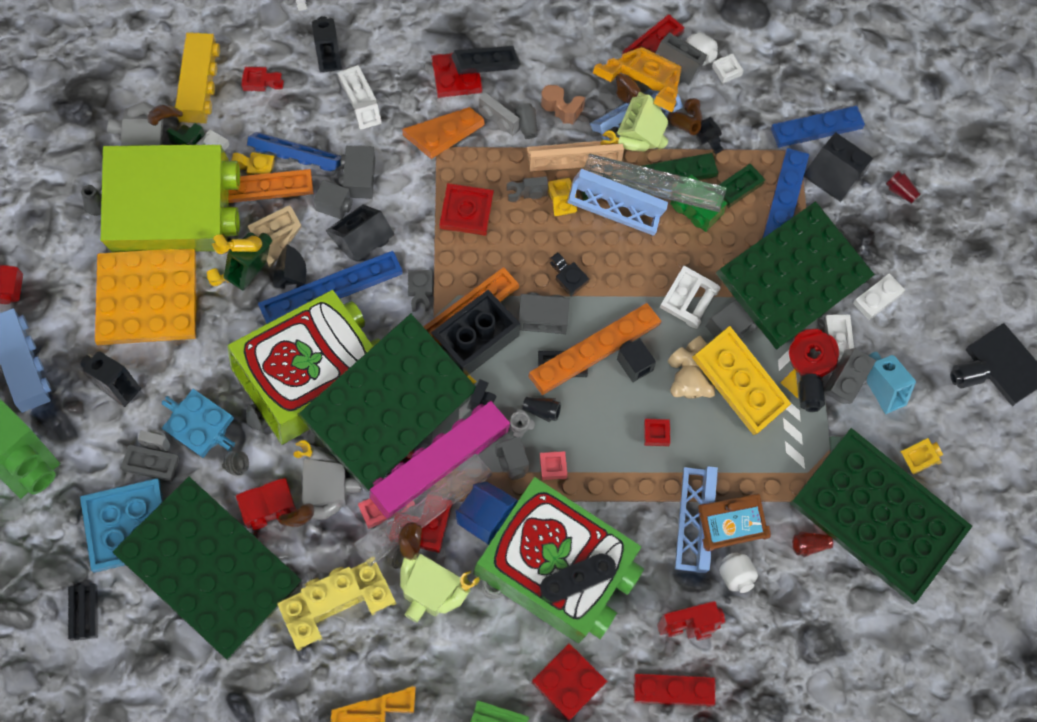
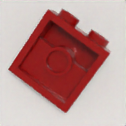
M716 601L666 613L662 616L657 626L660 635L668 634V637H674L684 633L683 629H685L688 639L696 637V640L700 641L712 637L711 633L716 632L717 629L721 628V624L725 623V616L722 608H718Z

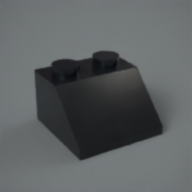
M835 132L817 154L805 172L804 177L839 202H842L867 172L873 157Z
M364 204L325 230L345 255L355 261H362L368 258L371 251L386 245L389 239L395 235L382 211Z

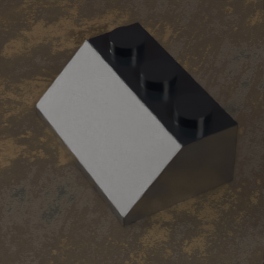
M487 290L432 331L431 335L463 373L468 376L519 337L520 323Z

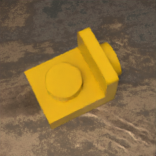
M570 178L548 181V193L553 202V213L555 216L577 212V206L567 203L572 186Z
M929 438L901 451L913 475L935 464H941L940 457L944 455L938 443H932Z

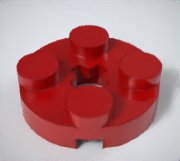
M808 329L800 332L795 337L789 348V359L792 367L800 376L817 374L823 377L837 367L839 347L835 338L830 334L828 335L819 329ZM815 348L821 354L815 359L808 357L807 354H810V349Z

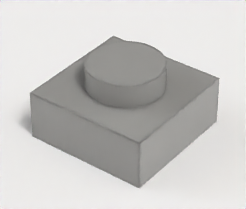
M150 430V432L140 431L138 441L143 448L168 453L170 443L164 433L158 430Z

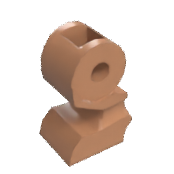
M557 85L545 86L541 92L542 108L549 112L555 111V117H559L564 124L569 123L573 125L584 109L585 97L576 96L572 102L567 104L564 103L563 88Z

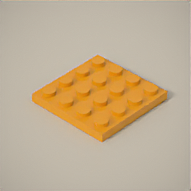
M195 249L145 250L97 254L95 343L97 345L196 339Z

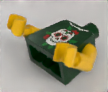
M248 233L243 239H232L231 242H227L221 234L214 236L215 243H212V246L218 254L222 255L229 249L231 250L227 254L224 274L220 275L217 268L207 271L209 283L215 287L222 284L223 281H227V283H231L244 291L265 265L269 248L272 244V238L266 233H261L259 236L254 233Z

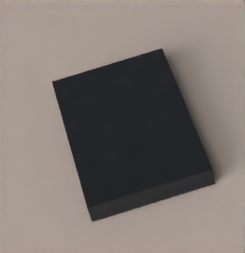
M1005 323L965 349L973 360L985 361L990 369L989 379L1012 407L1037 390V361Z

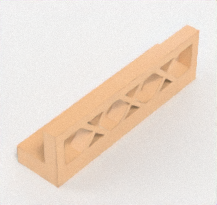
M601 141L527 147L529 170L532 172L621 164L624 147L623 144L601 145Z

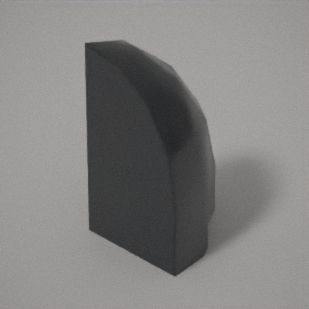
M286 244L276 263L273 287L285 289V285L296 284V288L306 284V263L302 255L294 247Z

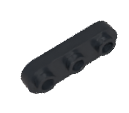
M600 553L545 577L539 587L540 596L544 601L551 604L561 602L611 579L616 571V563L608 554ZM601 562L605 563L607 570L601 571L598 564ZM580 573L583 576V581H576L574 574ZM556 584L559 591L552 592L549 589V585Z

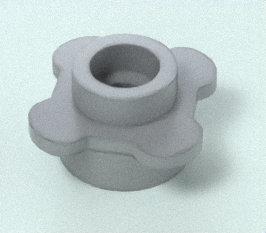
M517 410L510 418H506L510 422L509 428L514 432L515 438H522L526 431L534 429V421L530 420L524 410Z

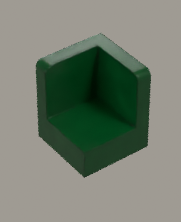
M194 123L191 128L184 124L177 132L171 128L166 130L169 141L173 145H196L205 135L203 127L197 123Z

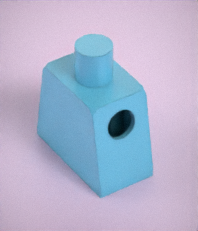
M878 352L869 354L868 356L875 359L876 362L866 381L883 412L888 414L907 406L916 384L915 379L895 356L890 355L882 359Z

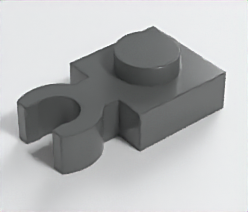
M432 270L408 271V296H414L411 300L413 312H416V305L418 303H423L425 311H429L430 304L426 296H432Z

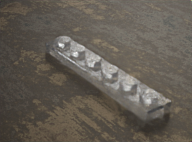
M589 154L584 166V170L643 193L720 212L726 194V187L594 154Z
M474 454L354 543L355 550L371 567L399 546V534L405 524L415 522L423 528L448 507L468 494L473 489V484L484 482L492 476V471L477 454Z

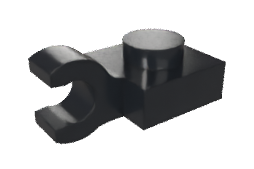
M711 116L702 120L700 131L694 136L701 145L708 142L715 154L724 150L719 143L721 142L719 136L722 135L720 127Z
M558 252L550 258L552 260L550 265L559 273L555 280L570 296H573L589 283V277L575 262L568 266L565 259Z

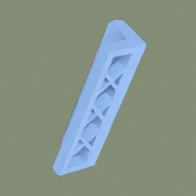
M648 89L643 93L656 98L660 91ZM678 93L673 113L683 107ZM624 103L591 122L592 130L600 132L602 136L613 127L619 128L620 125L618 124L622 123L630 103ZM660 107L661 110H664L663 114L665 117H667L670 111ZM602 136L603 140H610L608 137Z
M580 169L574 177L567 201L571 205L653 236L657 232L660 216L667 210L668 206L667 201L584 169ZM577 189L584 191L589 199L583 201L575 198ZM600 198L607 200L610 208H601L596 200ZM622 206L628 208L632 216L628 218L622 216L618 208ZM640 216L652 217V225H645Z
M707 466L705 470L683 468L675 570L707 573L710 570L711 551H705L702 539H705L701 518H699V524L695 520L700 516V513L692 517L686 509V503L693 497L700 505L715 502L717 467ZM689 474L703 476L702 487L696 492L688 484ZM687 491H689V492L692 494V495L689 496L688 498H687ZM700 491H702L701 498L697 495ZM685 515L689 518V521L686 522V523H685ZM691 522L698 529V537L692 542L684 535V528ZM683 540H684V542L687 544V546H686L684 549H683ZM698 541L696 549L693 544ZM688 548L696 555V566L681 564L682 553Z

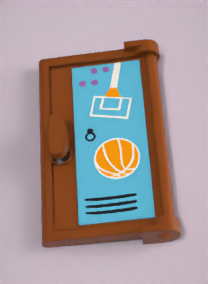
M760 494L698 506L705 537L702 541L707 552L721 547L759 539H769L771 537L770 527L766 526Z

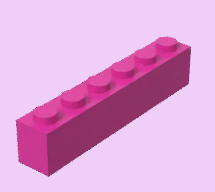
M492 401L485 406L483 404L477 406L472 411L470 417L465 420L463 418L458 420L448 433H440L433 439V444L429 447L418 449L412 455L411 460L405 464L404 462L399 463L392 469V474L385 479L380 477L373 483L374 487L370 489V499L388 521L508 433L510 422Z

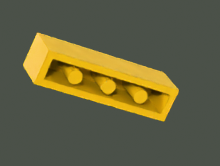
M186 33L175 107L183 112V116L178 117L179 122L207 123L208 115L212 113L210 96L214 95L215 92L213 76L217 75V63L215 60L220 55V45L216 43L214 34Z

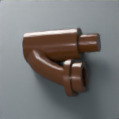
M690 98L684 105V109L689 115L680 111L675 113L669 112L667 120L671 121L672 126L691 135H696L701 128L702 112L700 110V101L696 98Z

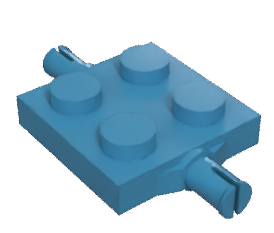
M192 389L179 404L169 396L165 397L166 401H162V405L172 411L171 417L162 429L200 457L204 458L209 450L217 444L224 447L227 451L232 450L230 446L234 448L235 442L224 436L227 427L234 417L195 389Z

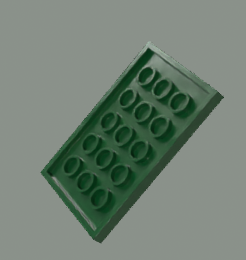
M816 201L716 272L717 276L776 350L875 275Z
M410 313L297 415L366 491H370L377 479L383 478L473 394L476 386Z
M852 428L846 432L790 502L792 506L912 605L917 603L973 527Z
M190 476L112 551L118 559L227 661L278 608L277 603L287 599L302 583V580Z

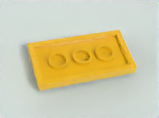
M731 326L725 328L692 356L693 360L753 435L758 434L791 405V402Z

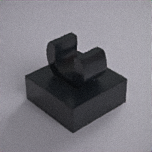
M479 379L467 406L468 409L473 411L479 404L485 406L490 401L494 404L497 396L491 392H485L489 384L488 382Z

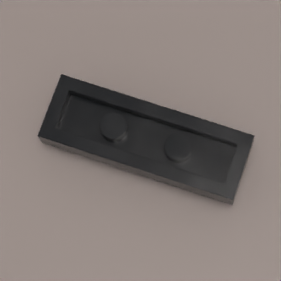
M514 46L454 50L451 55L458 74L516 70L521 65Z

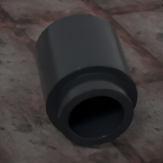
M973 360L954 365L950 378L954 385L963 389L984 383L985 380L990 378V369L985 361Z
M817 374L801 376L798 383L800 407L807 412H818L825 406L823 381L820 380V376Z

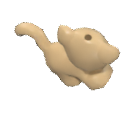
M701 336L692 340L686 349L683 347L679 348L667 361L671 367L678 368L682 366V369L675 374L674 383L670 389L674 397L683 396L688 399H695L702 396L707 398L715 396L714 385L709 382L708 377L692 358L695 353L707 344Z

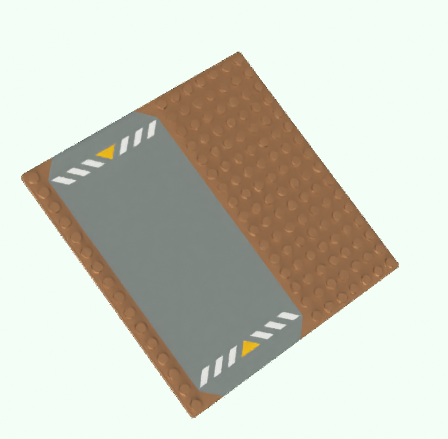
M450 147L437 155L433 319L503 267L519 283V288L501 301V304L517 321L519 320L521 294L534 292L540 296L561 295L564 298H570L566 334L520 330L519 337L467 376L475 386H477L479 379L489 383L485 392H491L497 396L494 405L505 418H510L517 410H523V402L526 396L556 398V401L561 402V410L557 421L551 420V422H547L526 412L530 420H533L535 423L534 429L526 431L521 438L529 462V472L523 478L511 480L508 477L507 471H502L499 459L495 453V446L497 443L515 438L514 432L509 428L507 434L431 489L430 496L451 502H464L473 489V484L487 481L519 501L533 478L536 477L573 502H680L683 468L705 470L709 466L718 468L715 502L753 494H760L761 502H791L831 452L826 401L825 406L818 412H807L800 407L798 383L801 376L792 367L789 359V348L797 335L776 350L759 328L753 332L747 330L743 334L745 337L742 339V342L791 402L790 406L756 435L749 431L715 386V396L711 398L702 396L700 398L688 399L683 396H672L670 389L674 383L675 374L682 369V366L674 368L667 362L675 351L681 347L686 349L688 344L698 336H701L707 343L715 338L705 326L714 315L736 299L717 276L716 272L762 239L786 150H723L715 154L712 149H648L645 152L624 149L621 164L532 172L529 170L527 148ZM707 153L713 154L718 175L714 178L699 181L713 192L717 185L750 163L765 179L764 184L730 208L726 206L724 214L707 232L695 227L690 219L676 212L670 204L673 192L681 184L641 191L668 202L667 210L660 216L657 232L654 236L577 207L576 213L555 216L553 213V202L548 190L547 196L539 199H524L521 196L518 201L509 202L508 194H514L516 191H507L506 189L507 183H521L526 178L547 176V181L570 178L571 182H573L580 169L600 174ZM804 180L802 181L794 216L806 208ZM447 183L494 190L486 236L439 229ZM577 189L576 198L582 200L580 191ZM596 200L601 208H610L607 200ZM623 206L618 208L622 216L627 218L632 216L628 208ZM640 216L645 225H652V217ZM557 252L565 259L568 266L575 262L590 279L589 283L573 296H570L555 280L559 273L550 265L552 261L550 258ZM683 266L688 267L721 287L718 294L713 296L700 319L701 324L697 329L688 326L683 320L660 308L661 303ZM701 286L686 309L691 314L706 291ZM646 303L649 304L661 320L658 327L639 337L655 359L656 364L653 372L635 382L631 381L617 361L619 350L589 367L587 377H572L544 395L539 392L528 377L529 372L538 367V351H566ZM817 319L802 331L818 329ZM812 348L810 349V354L807 355L815 359L818 358L821 352ZM543 359V362H547L551 359ZM472 395L431 432V444H433L432 441L440 433L446 434L452 430V426L461 418L465 420L472 415V410L467 408ZM645 419H670V446H644ZM565 451L567 479L542 480L540 453ZM689 474L688 484L696 492L702 487L703 476ZM687 491V498H688L689 496L692 495L689 491ZM700 491V492L697 494L700 498H701L702 491ZM693 497L688 502H697V500Z

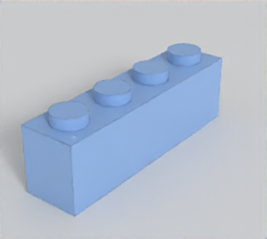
M12 308L0 313V365L13 402L23 413L51 402L48 392H51L52 389L47 378H42L40 371H43L44 367L38 356L35 357L33 350L36 349L31 335L27 336L25 331L29 329L28 323L24 315L19 316L15 309Z

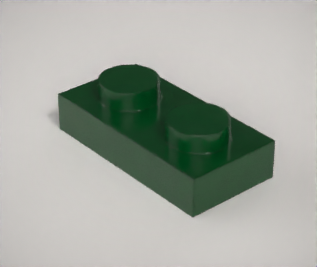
M750 163L717 185L714 193L727 202V207L730 208L762 186L765 179Z

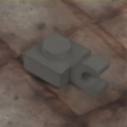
M547 176L526 178L521 183H507V191H516L514 194H508V201L516 202L521 196L524 199H539L547 196Z

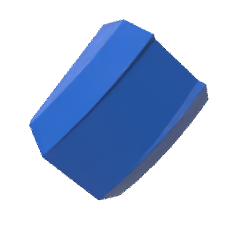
M487 481L473 484V489L459 509L455 510L457 524L489 545L518 500Z

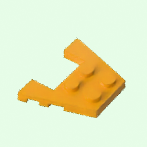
M643 47L623 54L622 58L618 60L611 58L605 65L601 63L595 65L593 74L609 82L621 72L634 81L648 85L653 91H660L656 95L654 104L673 112L678 93L680 65Z
M408 687L395 693L391 692L368 701L364 700L334 709L331 714V722H385L386 712L414 713L416 688Z

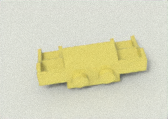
M375 558L351 569L350 567L345 569L344 567L336 568L329 573L330 576L322 580L316 578L307 582L305 588L300 589V593L277 603L298 651L317 640H323L316 623L364 600L371 615H375L376 612L396 604Z

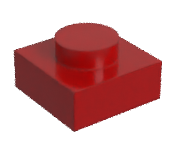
M670 419L644 420V446H670Z

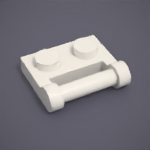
M683 266L661 303L660 308L683 320L688 326L697 329L701 324L700 319L713 296L718 294L721 287L688 267ZM701 286L706 291L691 314L686 309Z

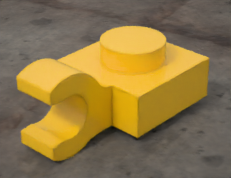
M251 152L250 158L241 153H233L231 161H238L240 170H247L248 176L272 173L275 157L273 155Z

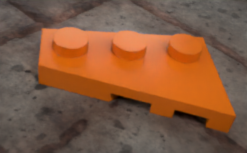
M468 107L403 128L402 132L405 138L432 159L485 124L484 118Z

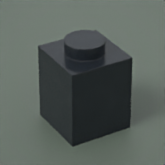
M640 338L634 342L631 340L627 341L619 348L617 361L632 382L653 372L656 361Z

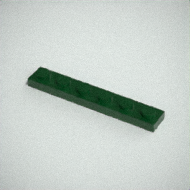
M707 153L597 175L638 191H645L682 184L690 175H693L698 180L717 177L718 170L713 154ZM579 190L583 201L589 199L584 191Z

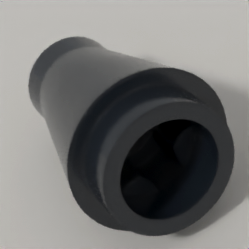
M526 396L522 409L547 422H551V420L557 421L561 410V402L556 401V398Z

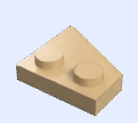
M290 205L247 226L250 233H254L257 236L261 233H266L272 238V244L270 245L266 261L269 267L275 264L286 244H290L302 228Z

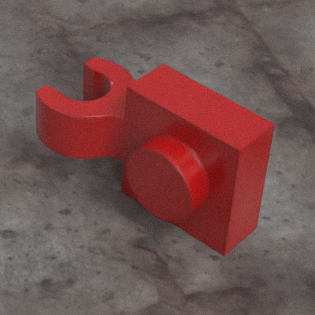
M244 67L241 86L243 91L266 92V86L281 90L284 86V80H281L282 73H268L267 67Z

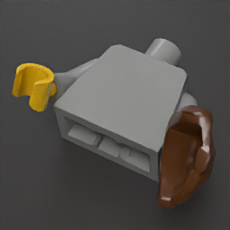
M141 102L126 108L122 120L109 119L107 132L120 134L121 146L162 145L163 119L182 117L183 112L171 105L155 107L147 102Z
M305 440L295 443L296 446L302 448L303 453L301 451L293 452L296 458L304 456L307 458L303 459L302 506L294 512L278 517L280 524L289 527L303 526L311 519L326 520L340 511L341 507L346 506V493H361V485L354 477L347 478L346 468L338 459L311 447Z

